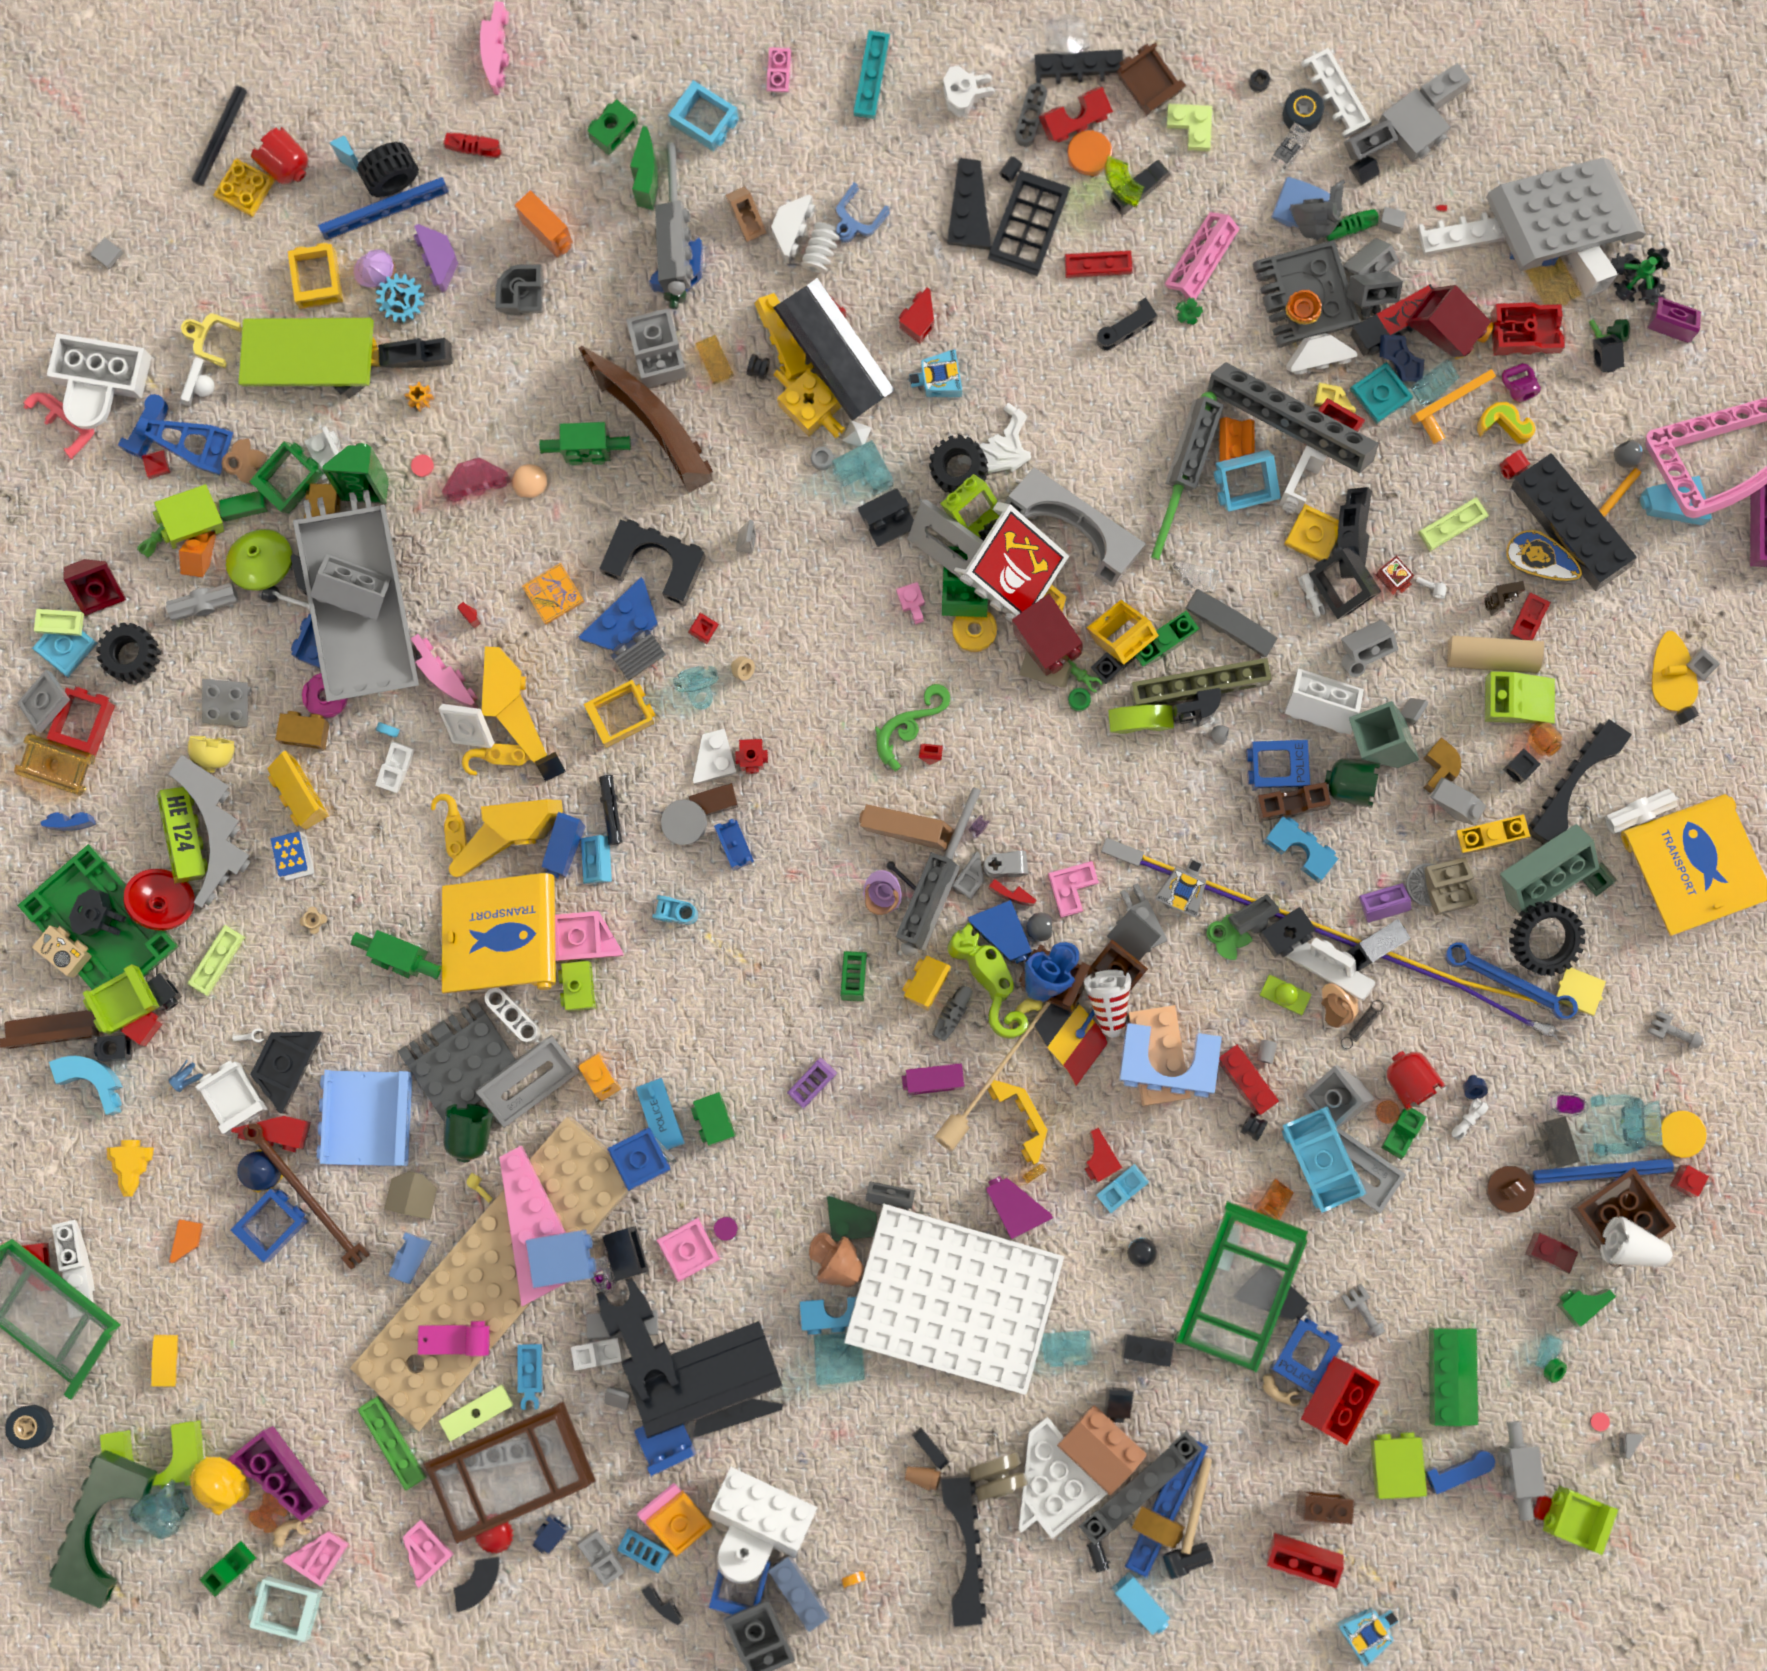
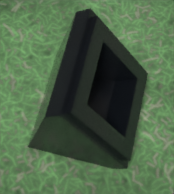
M1366 156L1349 167L1361 186L1380 174L1377 160L1370 156Z

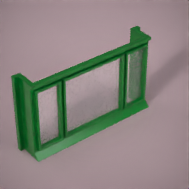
M1227 1201L1221 1224L1180 1331L1176 1332L1174 1341L1257 1373L1308 1242L1306 1237L1308 1231Z
M11 1239L0 1245V1328L66 1379L70 1385L65 1391L64 1396L72 1400L121 1324L15 1240Z

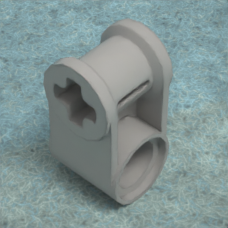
M1011 851L989 855L983 865L984 873L990 878L1028 875L1026 851ZM992 861H995L996 865H1000L997 871H993V867H989Z

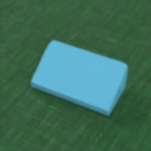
M341 136L331 141L330 145L338 160L357 172L359 162L346 136Z
M597 835L581 838L583 884L611 882V857L608 836Z

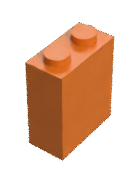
M530 190L514 205L521 223L556 257L567 253L572 246L571 244H573L568 227Z

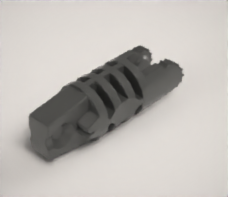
M961 986L954 993L953 997L948 999L938 1017L932 1033L933 1036L942 1041L947 1040L967 1010L966 1005L973 994L972 988Z

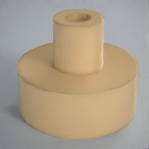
M744 656L738 657L731 663L732 674L735 678L743 681L750 679L755 670L753 660Z

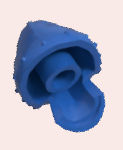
M1068 942L1057 943L1053 945L1049 955L1041 951L1028 957L1027 962L1024 964L1025 991L1029 999L1047 1001L1052 996L1054 997L1072 987L1075 979L1071 976L1070 971L1079 961V951L1075 945Z

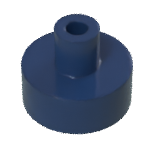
M1470 1075L1463 1084L1464 1094L1468 1099H1480L1488 1093L1486 1081L1482 1078H1477L1476 1075Z

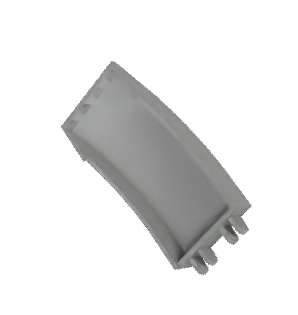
M363 490L366 508L357 509L356 495L354 492L349 493L351 511L326 515L324 500L321 497L317 501L321 516L312 517L309 500H303L306 518L293 520L327 702L419 686L385 505L372 507L369 490ZM326 554L392 577L376 620L364 618L352 611L341 610L338 606L321 603L315 598L310 597L317 573Z

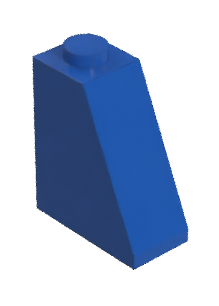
M561 812L557 814L541 866L546 870L547 874L554 875L556 879H559V876L565 878L567 876L586 828L580 819Z
M1011 900L968 917L967 920L972 924L973 928L988 943L996 947L1009 962L1015 961L1018 964L1028 960V955L1032 953V950Z

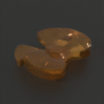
M263 1493L260 1508L249 1513L251 1523L257 1528L264 1529V1533H272L278 1527L270 1517L273 1513L283 1517L288 1515V1510L278 1503L279 1500L270 1493Z

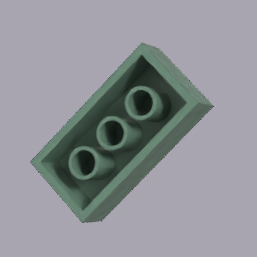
M1575 824L1501 872L1500 877L1507 902L1518 913L1521 911L1527 913V906L1532 905L1536 907V902L1544 903V901L1552 900L1598 870L1600 867L1594 840L1578 824Z

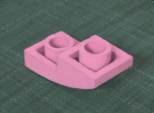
M769 47L767 91L789 92L791 48Z

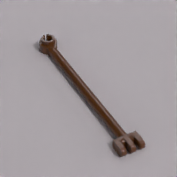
M258 1123L248 1124L249 1129L253 1128L256 1130L255 1137H251L248 1134L249 1129L245 1126L243 1130L244 1138L260 1147L347 1252L341 1259L351 1270L354 1269L356 1266L350 1259L353 1257L360 1264L363 1260L358 1252L360 1251L367 1258L370 1255L369 1251L361 1242L353 1246L265 1140L262 1126Z

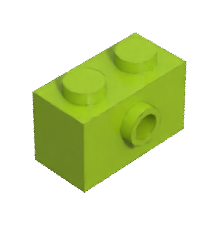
M590 961L561 964L562 970H558L559 983H563L564 993H560L561 1006H565V1010L568 1012L596 1009L592 963Z

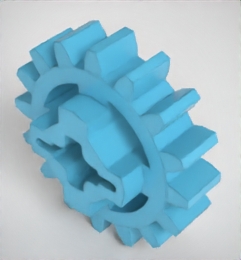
M396 273L393 280L387 276L386 284L379 283L382 291L376 290V295L381 297L376 299V304H382L379 312L386 311L385 318L388 319L392 316L394 323L397 322L398 318H401L402 322L406 323V317L413 321V313L418 315L421 313L418 306L424 307V302L419 300L424 298V293H418L421 285H414L415 278L408 281L407 274H404L402 279H400ZM397 284H403L408 287L406 289L400 288ZM389 289L391 297L385 301V294ZM396 292H397V294H399L400 296H404V295H405V297H404L405 306H404L403 303H401L400 301H396V302H395V300H396ZM415 296V303L411 308L409 301ZM394 308L401 309L403 313H397L392 310Z

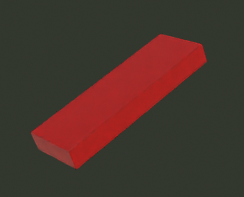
M1131 250L1064 255L1066 278L1128 275L1133 273Z

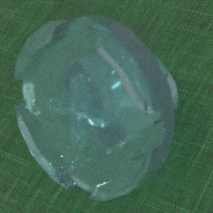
M703 666L689 668L680 672L678 679L676 677L673 679L675 690L687 692L691 704L697 709H706L713 701L710 686L719 679L717 669L713 666H708L709 669H704ZM700 692H705L706 699L703 702H696V695Z

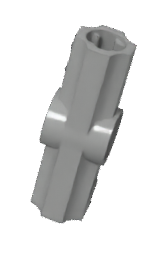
M232 583L211 589L199 588L191 591L190 595L167 601L166 609L172 621L193 615L205 616L213 613L217 608L238 603V595Z

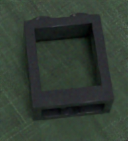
M1343 546L1338 547L1331 552V558L1328 560L1324 558L1314 565L1315 569L1309 573L1337 619L1350 615L1381 593L1380 588L1353 546L1343 548ZM1343 559L1362 589L1360 593L1346 603L1342 602L1324 574L1327 569Z

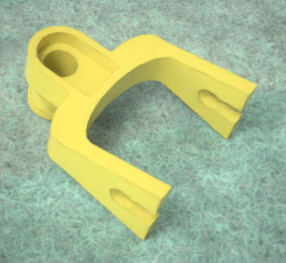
M213 313L207 315L202 323L193 319L185 320L181 324V331L186 338L194 341L193 351L195 355L226 369L227 363H225V359L203 352L204 340L210 328L216 323L225 325L240 333L242 332L241 324ZM191 329L195 330L193 333H188Z

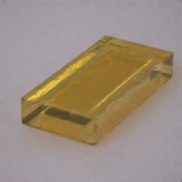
M716 335L695 343L713 385L734 376Z

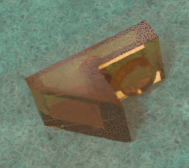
M1275 1178L1270 1183L1263 1198L1253 1208L1261 1214L1280 1220L1294 1192Z

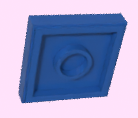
M650 1127L607 1148L628 1192L671 1170Z

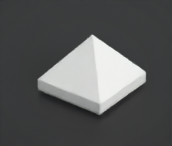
M850 420L842 441L864 449L871 427Z

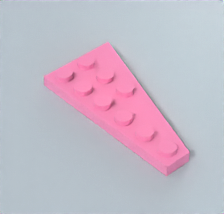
M519 1146L499 1158L521 1306H524L566 1284L561 1283L533 1288L526 1240L566 1232L522 1146Z

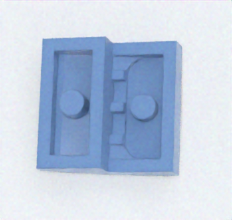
M1287 177L1271 218L1287 227L1295 226L1299 228L1289 210L1290 205L1303 203L1305 199L1324 198V201H1329L1330 193L1304 181Z

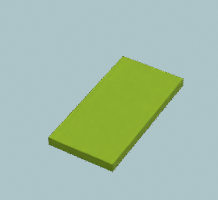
M243 318L238 384L241 386H370L374 320L372 318Z

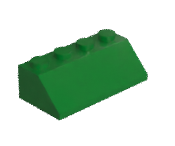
M357 443L356 446L348 445L323 465L322 470L341 501H350L349 493L354 492L357 502H365L363 490H369L371 503L386 504L389 477L374 450L369 445L364 443Z
M1428 1327L1430 1424L1434 1426L1478 1425L1477 1328Z

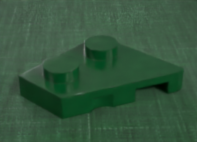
M827 1196L831 1237L834 1241H840L842 1237H846L849 1240L874 1237L877 1227L876 1212Z

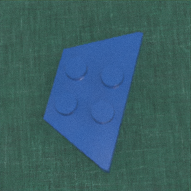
M642 577L639 578L578 638L583 642H589L603 649L613 651L619 644L625 643L626 645V643L633 640L632 636L638 631L648 629L651 632L658 623L644 579Z

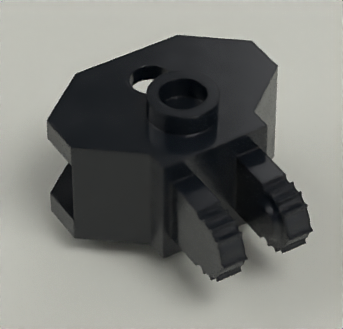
M89 889L78 895L69 920L72 931L79 935L92 936L103 930L119 936L121 930L110 926L112 918L119 922H125L127 917L115 912L116 910L111 906L108 893Z

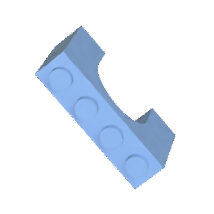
M1126 1024L1119 1081H1123L1124 1086L1138 1088V1084L1147 1085V1089L1161 1091V1088L1165 1087L1171 1088V1093L1185 1094V1090L1193 1091L1194 1096L1208 1098L1209 1094L1215 1093L1222 1036L1196 1034L1193 1060L1190 1068L1183 1075L1167 1077L1158 1073L1152 1067L1148 1058L1151 1026Z

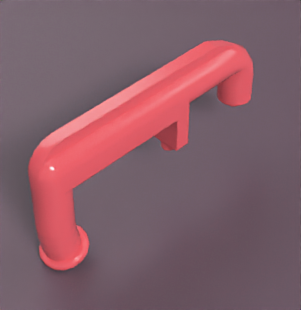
M39 392L31 394L23 402L25 409H32L39 401L50 410V413L44 418L46 425L52 424L59 417L80 433V436L71 446L64 448V451L72 460L93 437L94 428L82 429L73 425L64 414L63 403L51 394Z

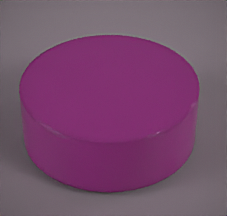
M722 1217L716 1221L714 1232L719 1239L728 1241L736 1236L738 1226L734 1219Z

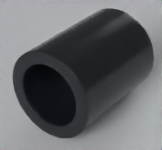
M1010 156L1000 170L999 175L1004 180L1012 182L1022 168V162Z

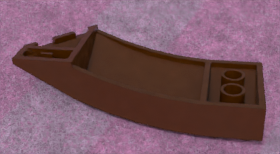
M580 346L578 348L601 392L607 391L644 424L669 457L687 492L690 493L711 482L710 473L713 470L707 460L703 462L700 454L703 452L697 441L692 442L687 432L665 404L628 371L584 346Z

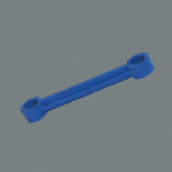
M1456 942L1451 944L1445 953L1446 961L1452 967L1466 966L1551 1008L1554 1016L1559 1020H1569L1577 1013L1578 1004L1573 997L1568 995L1557 997L1470 954L1468 946L1464 943ZM1455 947L1462 948L1466 953V960L1462 963H1456L1452 957L1451 949ZM1566 1000L1573 1005V1012L1569 1016L1562 1015L1563 1013L1559 1010V1001Z

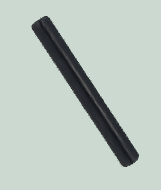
M239 85L234 87L193 174L192 181L199 186L204 185L247 94L246 89Z

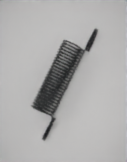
M1372 1005L1364 1013L1365 1016H1362L1358 1020V1024L1348 1033L1349 1036L1351 1032L1353 1033L1352 1037L1356 1040L1355 1042L1370 1027L1368 1023L1372 1024L1375 1021L1374 1016L1378 1017L1379 1012H1381L1375 1011ZM1372 1009V1010H1373V1011H1372L1373 1013L1371 1014L1372 1016L1370 1017L1371 1019L1369 1020V1019H1368V1018H1369V1017H1368V1016H1369V1015H1368V1014H1369L1368 1012ZM1365 1017L1366 1021L1364 1022L1365 1024L1362 1026L1361 1022L1363 1021L1362 1019ZM1358 1025L1360 1028L1358 1029L1359 1031L1357 1032L1358 1034L1356 1035V1034H1355V1033H1356V1032H1355V1031H1356L1355 1029L1357 1028L1356 1026Z

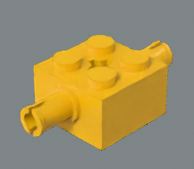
M784 365L780 366V371L777 369L773 376L787 389L777 397L778 406L808 437L823 425L835 439L840 436L839 433L842 434L845 431V427L833 417L841 408V405L829 387L817 374L811 373V368L799 378L787 381L785 376L787 371ZM806 401H813V404H811V403H809V402L806 404L805 402H806Z

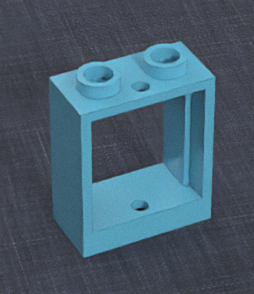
M694 80L668 115L672 126L713 152L717 146L723 145L727 132L730 128L734 129L739 120L737 107ZM700 97L726 113L711 136L685 120V117Z
M1269 450L1215 463L1217 471H1214V478L1216 484H1219L1220 492L1217 493L1220 506L1223 505L1228 512L1281 498L1275 459ZM1261 462L1265 489L1230 498L1226 471Z

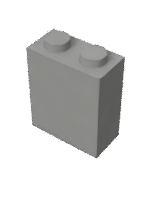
M1417 88L1386 110L1379 120V123L1385 120L1391 121L1398 137L1395 143L1412 162L1418 158L1423 159L1431 152L1430 149L1433 146L1442 145L1448 139L1447 134L1451 128Z

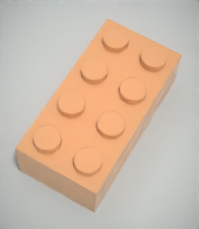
M1175 1005L1129 1012L1127 1014L1128 1023L1151 1026L1148 1058L1152 1067L1158 1073L1167 1077L1183 1075L1186 1072ZM1139 1084L1142 1107L1191 1098L1190 1091L1185 1090V1094L1171 1093V1088L1162 1087L1161 1091L1147 1089V1085Z

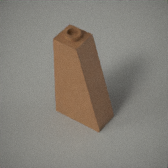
M868 804L865 805V809L861 811L859 817L860 827L868 832L941 851H946L954 829L943 820Z

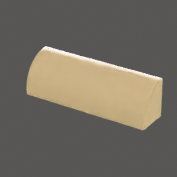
M1452 636L1448 640L1447 667L1539 673L1544 655V641Z

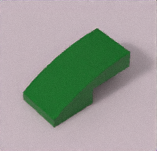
M1403 1108L1381 1148L1402 1160L1413 1139L1418 1135L1427 1116L1413 1108L1408 1111Z

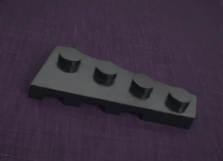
M958 159L947 245L985 250L991 249L981 160Z

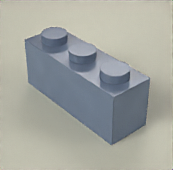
M785 1556L769 1568L768 1571L808 1632L829 1619L830 1614L791 1556Z

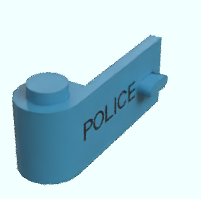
M659 1078L636 1087L648 1127H650L662 1152L685 1144L663 1079Z

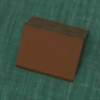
M1113 940L1108 943L1091 965L1094 976L1096 972L1104 970H1121L1125 976L1127 973L1130 974V991L1148 970L1145 965Z

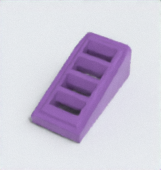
M820 1057L787 1093L804 1109L835 1077L837 1072ZM817 1067H819L828 1077L825 1078L817 1070ZM811 1074L821 1082L820 1085L810 1077ZM806 1081L815 1089L814 1092L806 1087L803 1082ZM798 1087L809 1096L807 1099L796 1090Z

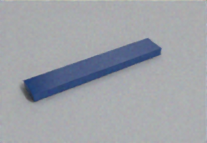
M440 177L319 224L318 227L324 239L329 240L447 194L449 190L443 177Z
M1197 1440L1195 1441L1203 1450L1160 1489L1151 1509L1173 1521L1208 1449L1207 1445ZM1140 1533L1125 1567L1147 1578L1162 1544Z

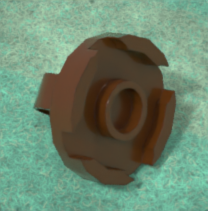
M1503 1166L1496 1169L1489 1176L1486 1194L1490 1203L1496 1209L1506 1213H1517L1526 1209L1532 1202L1535 1194L1534 1183L1531 1176L1524 1169L1516 1166Z

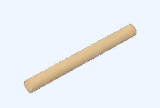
M1205 1457L1202 1459L1181 1553L1188 1555L1191 1554L1212 1459Z

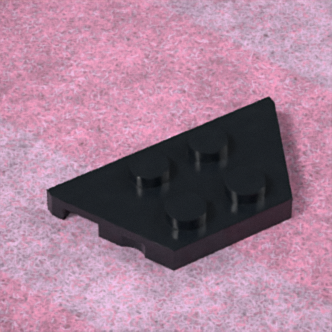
M323 1032L270 1033L250 1075L259 1084L263 1093L271 1100L279 1113H285L324 1034Z

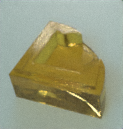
M1040 1163L1024 1174L1022 1178L1028 1184L1046 1172L1047 1169Z

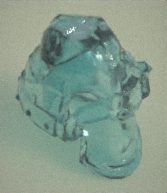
M172 1479L161 1491L148 1495L141 1501H138L131 1508L129 1517L132 1522L139 1525L143 1530L150 1532L154 1537L164 1539L179 1531L182 1519L186 1514L185 1512L189 1511V1507L185 1502L183 1491L175 1489V1481Z

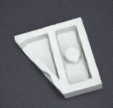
M725 729L703 734L693 777L694 785L737 774Z

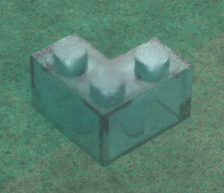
M873 440L832 460L833 469L843 487L861 478H864L873 496L893 487V477Z

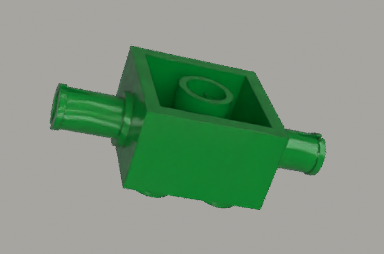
M605 422L560 424V439H540L539 448L541 454L560 453L563 455L565 462L573 466L582 465L583 462L602 465L605 464V461H611V451L631 450V437H610Z
M376 930L373 939L355 932L350 943L351 946L367 951L366 956L372 958L370 963L386 970L391 966L393 967L392 972L408 979L410 975L418 977V974L421 973L437 980L442 970V966L425 960L428 951L379 930Z

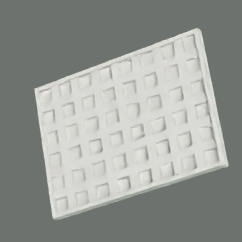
M883 1204L844 1343L1027 1395L1064 1256Z

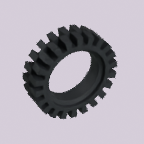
M1544 901V903L1536 902V907L1532 905L1527 906L1528 912L1521 911L1519 915L1522 918L1514 920L1513 923L1517 927L1516 929H1510V933L1514 935V938H1509V943L1514 945L1510 947L1511 952L1516 954L1514 958L1520 962V965L1534 973L1543 976L1546 974L1555 976V972L1562 974L1564 973L1563 968L1569 970L1573 967L1570 964L1571 961L1577 962L1579 960L1575 956L1576 953L1582 954L1584 950L1579 947L1580 944H1585L1586 940L1581 937V935L1585 934V929L1580 927L1583 923L1577 919L1578 915L1567 907L1550 901ZM1544 919H1558L1565 930V941L1562 948L1550 958L1540 959L1535 957L1529 945V938L1533 928Z

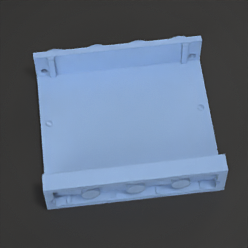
M324 1070V1075H321L320 1079L323 1098H320L319 1101L322 1122L318 1124V1135L321 1136V1145L317 1147V1159H320V1164L408 1166L412 1072Z

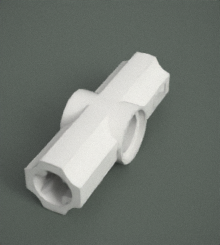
M1670 789L1663 790L1648 798L1643 797L1628 804L1623 809L1606 815V825L1613 834L1619 833L1631 826H1638L1656 818L1657 815L1677 807V799Z

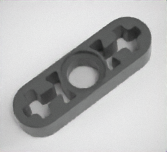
M1034 83L1029 86L1017 125L1015 139L1023 147H1028L1035 141L1040 123L1038 116L1042 114L1046 102L1047 90L1040 83ZM1036 91H1039L1040 96H1038L1037 104H1034V94ZM1028 110H1034L1038 116L1033 120H1029L1025 117V113ZM1026 126H1030L1029 136L1023 139L1022 134H1024Z

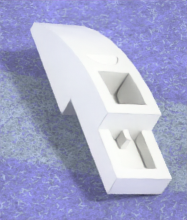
M77 1220L52 1225L59 1271L63 1273V1279L94 1303L92 1292L95 1291L91 1267ZM67 1301L69 1318L82 1317L83 1313Z

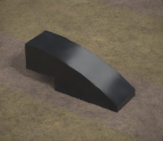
M445 337L425 341L417 338L378 344L380 367L420 368L452 364L451 342Z

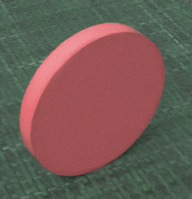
M1601 1412L1595 1413L1591 1417L1592 1427L1597 1431H1605L1610 1425L1609 1417Z

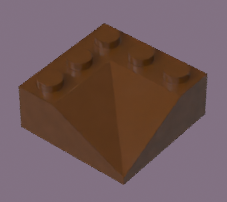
M1635 1168L1628 1170L1570 1208L1599 1250L1601 1244L1605 1245L1606 1238L1602 1237L1604 1230L1614 1217H1624L1659 1239L1677 1227ZM1610 1264L1611 1267L1619 1268L1622 1266V1264Z

